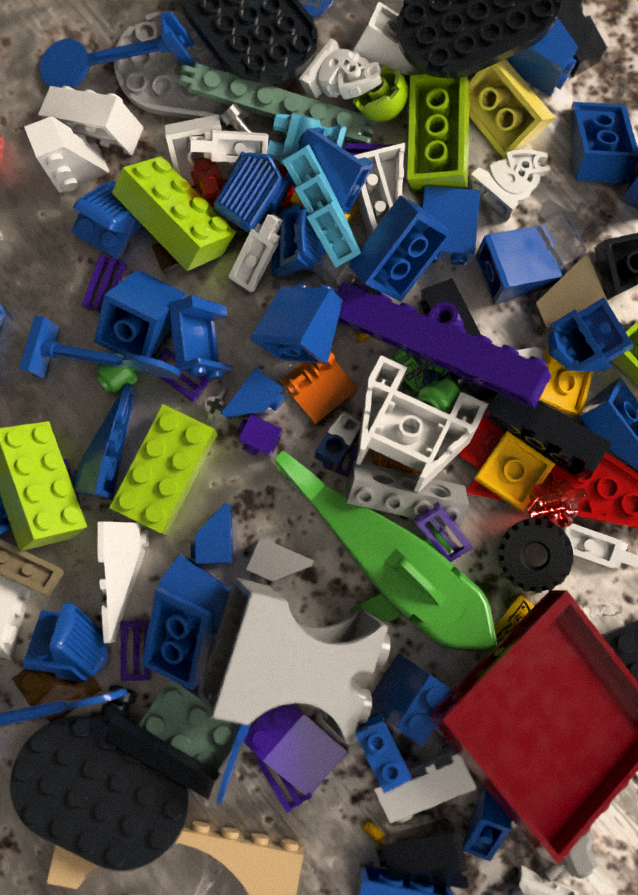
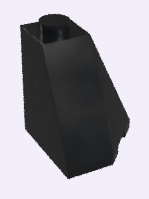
M447 818L379 838L381 847L376 848L380 868L386 866L389 876L461 889L469 887L467 875L463 876L462 872L467 871V862L459 832Z

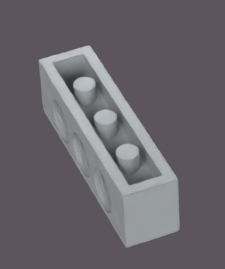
M355 460L346 483L348 504L414 518L418 514L422 516L428 508L430 510L433 509L434 504L439 502L459 528L469 507L466 487L464 485L433 478L417 493L414 490L421 475L364 462L358 465ZM439 515L435 516L442 525H446Z

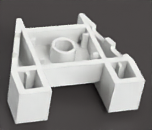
M381 355L369 376L364 394L356 464L361 465L368 449L371 448L422 472L414 490L418 493L470 443L488 404L461 392L450 415L399 392L407 367Z

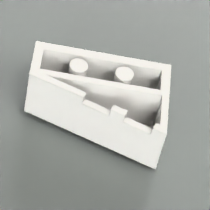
M50 86L38 114L42 119L50 116L70 127L77 136L81 134L85 138L90 136L101 140V146L109 148L110 143L120 146L124 149L125 154L131 156L144 128L122 103L123 100L119 96L112 93H107V95L98 94L88 89L79 91L68 86H63L62 88Z
M50 116L24 127L36 158L59 193L73 191L81 184L110 173L99 146L96 143H88L81 134L75 135L70 127Z
M405 143L353 155L358 159L366 157L374 163L357 197L368 238L399 196L402 195Z
M0 576V657L12 660L31 590L3 576Z
M451 744L406 766L411 775V780L385 794L378 781L372 783L390 824L393 822H397V824L406 822L415 813L431 809L442 802L477 789L462 757Z

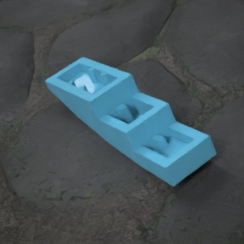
M307 145L282 160L297 186L295 191L309 214L307 219L335 268L360 255V249L348 221L310 146Z

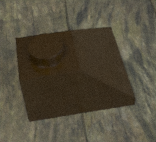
M24 669L12 678L30 706L58 700L71 701L97 694L103 689L95 676H88L86 683L57 679L55 673ZM76 708L44 716V718L49 722L64 718Z

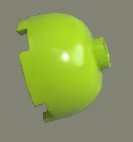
M388 65L381 66V74L379 75L382 83L372 90L352 98L356 108L367 119L373 122L389 121L398 117L405 107L409 96L408 86L404 76L397 67L396 69H390Z

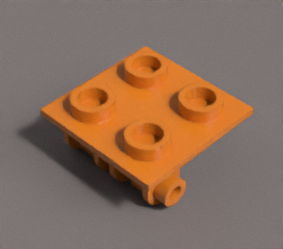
M331 351L327 364L303 362L280 381L315 425L359 389L337 364L336 358Z

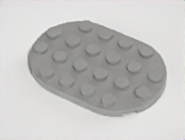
M169 11L150 13L145 15V19L132 27L130 25L122 34L116 47L155 39L158 35H162L161 13ZM172 11L194 40V46L187 47V52L194 59L195 64L198 63L230 73L214 57L187 21L183 12ZM158 51L114 61L115 74L122 91L133 104L146 112L193 120L213 115H219L220 117L230 107V105L193 95L187 91L188 87L180 85L178 78L180 75H183L180 72L183 65L172 51L163 53ZM263 83V84H266V85L273 86V84H270V83ZM241 109L242 113L239 117L244 119L253 114V112Z

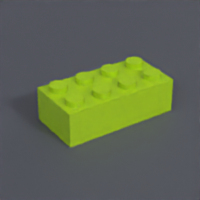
M427 74L410 76L407 180L413 193H423L425 185L468 189L470 86L467 76L461 78H439Z
M159 156L122 168L112 194L186 271L221 257L236 232L190 186L188 181L177 173L167 160Z
M162 404L109 508L167 536L218 435L216 430Z
M50 422L0 428V496L19 551L73 539L87 528V524Z

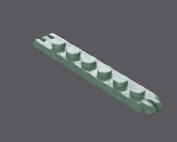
M198 63L194 64V67L183 65L180 72L183 75L179 76L178 83L188 87L187 91L193 95L230 106L236 103L240 109L275 119L276 114L292 116V113H297L321 120V126L334 127L336 125H343L347 127L344 137L345 141L359 144L372 143V139L369 137H373L375 130L371 127H375L377 122L367 119L361 113L270 85L249 81L234 74Z

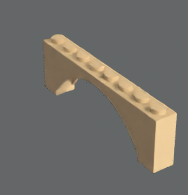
M192 822V825L185 824L176 843L196 848L221 862L236 876L249 895H296L304 854V847H300L298 842L289 839H282L281 843L270 841L268 836L259 833H253L251 837L240 835L239 830L228 827L222 828L221 831L209 829L210 825L204 822ZM55 845L47 883L78 889L85 880V875L96 865Z

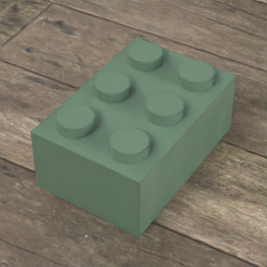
M169 679L138 726L218 771L233 748L238 723L213 718L199 698V691L196 689L190 690Z

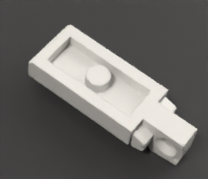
M220 130L205 131L204 137L190 136L189 148L191 152H204V158L211 159V161L236 162L242 151L244 153L267 154L268 134Z
M268 214L263 225L258 223L255 229H251L228 278L249 292L255 291L278 245L280 236L277 232L283 219L275 214Z
M568 521L564 522L562 529L571 541L573 555L610 568L615 567L619 569L621 563L638 567V555L626 551L628 544L623 543L622 540Z

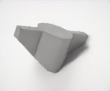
M223 387L218 396L209 397L205 401V409L209 414L206 425L211 426L214 418L223 416L221 413L226 407L223 399L228 391L227 388Z

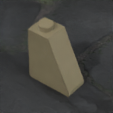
M588 255L582 257L530 310V322L534 329H538L540 336L550 333L553 330L550 324L576 309L579 313L603 297L607 301Z

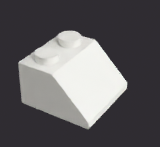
M219 115L165 125V136L173 168L183 179L188 181L190 186L229 178L230 168L228 162L211 161V159L204 158V152H191L189 148L190 136L204 137L205 131H222Z

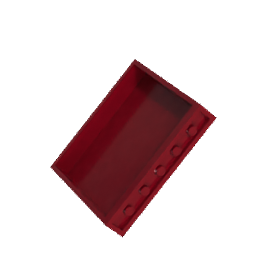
M550 590L428 715L538 854L557 865L570 855L571 849L581 837L590 831L592 824L598 817L609 809L610 803L620 791L628 786L630 779L638 771V682L568 590Z

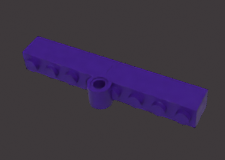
M342 282L336 293L343 300L338 323L532 408H535L551 378L546 366L547 364L543 360L534 356H530L529 359L519 355L516 349L508 345H503L501 348L492 344V340L484 335L476 334V336H472L466 333L462 317L457 308L450 302H440L433 306L430 313L422 315L406 303L402 302L400 305L393 303L388 296L382 293L371 294L367 288L358 283H354L352 286Z

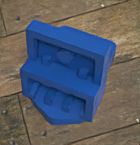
M242 151L229 171V178L214 201V209L244 231L250 232L251 229H255L258 223L264 222L268 214H275L279 217L280 204L287 197L288 182L282 179V175L270 155L251 152L244 153Z
M108 181L100 184V186L76 200L73 209L78 211L79 214L71 229V233L115 259H121L132 235L138 234L142 224L112 194L116 182Z
M300 204L281 212V219L283 221L277 232L280 239L272 255V276L282 278L302 269L323 273L328 269L329 255L307 219L309 215L307 210Z
M604 297L579 313L575 309L550 324L553 330L548 334L549 354L569 371H607L613 367L610 362L611 360L635 347Z
M64 602L60 613L41 610L23 661L24 668L55 673L57 679L86 683L88 676H95L108 662L107 643H104L103 631L73 603Z

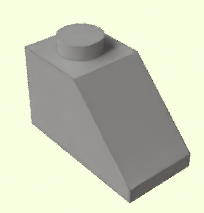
M260 537L246 570L252 572L251 579L266 585L268 580L275 582L312 567L314 560Z

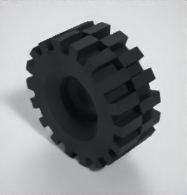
M528 518L514 524L506 531L498 548V563L504 572L503 575L512 582L513 586L516 588L518 586L523 589L522 591L526 592L535 591V593H542L545 590L555 589L557 585H561L565 581L573 564V548L569 537L554 522L542 518ZM534 543L542 545L548 554L546 562L537 567L529 565L524 559L525 548Z

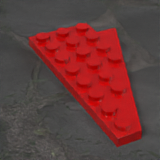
M482 417L470 443L457 456L479 471L505 432ZM607 452L593 473L578 480L554 465L527 507L638 529V473ZM474 479L466 489L467 495L507 503Z

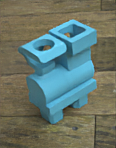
M292 113V116L276 114L273 129L285 132L287 136L285 143L270 139L267 155H270L275 160H279V165L285 166L282 160L297 152L299 148L298 141L301 135L307 129L317 127L324 130L323 136L342 148L347 127L343 125H336L334 127L321 126V120L297 113Z

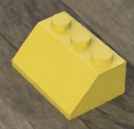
M507 59L477 72L469 81V117L503 159L506 152L520 150L535 139L555 119L553 114Z

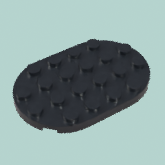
M180 0V6L185 18L214 57L231 74L258 83L277 84L300 75L314 59L318 40L317 28L312 17L299 0Z
M404 0L403 7L396 21L397 41L406 60L419 71L439 78H461L477 73L540 42L555 25L560 12L561 0Z
M70 716L48 723L26 741L19 751L12 768L10 778L11 800L22 823L39 837L96 866L111 871H133L156 862L167 854L179 839L186 824L189 810L187 787L104 740L108 723L88 716Z

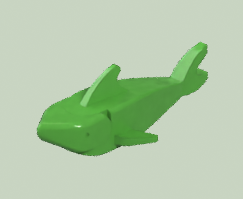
M284 450L275 458L277 463L275 468L295 491L312 503L361 572L380 593L353 606L350 609L351 615L360 608L366 610L380 621H391L403 616L431 641L449 649L490 652L498 644L491 608L486 596L475 583L441 555L427 537L423 541L410 531L369 508L348 504L347 496L326 486L319 478ZM430 522L429 528L451 554V547Z

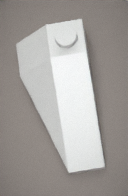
M378 2L353 52L357 53L359 57L367 59L369 63L378 62L380 67L388 65L390 69H396L397 67L402 74L409 76L425 74L413 67L399 48L396 32V21L399 14Z
M98 522V562H103V565H105V571H103L102 578H100V589H102L103 595H107V601H104L102 604L104 643H112L117 640L121 621L124 619L145 554V547H149V531L145 530V525L141 523Z

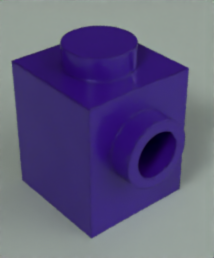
M252 414L248 420H242L237 430V435L240 436L238 440L240 444L244 445L242 450L256 457L260 453L271 458L283 434L282 428Z

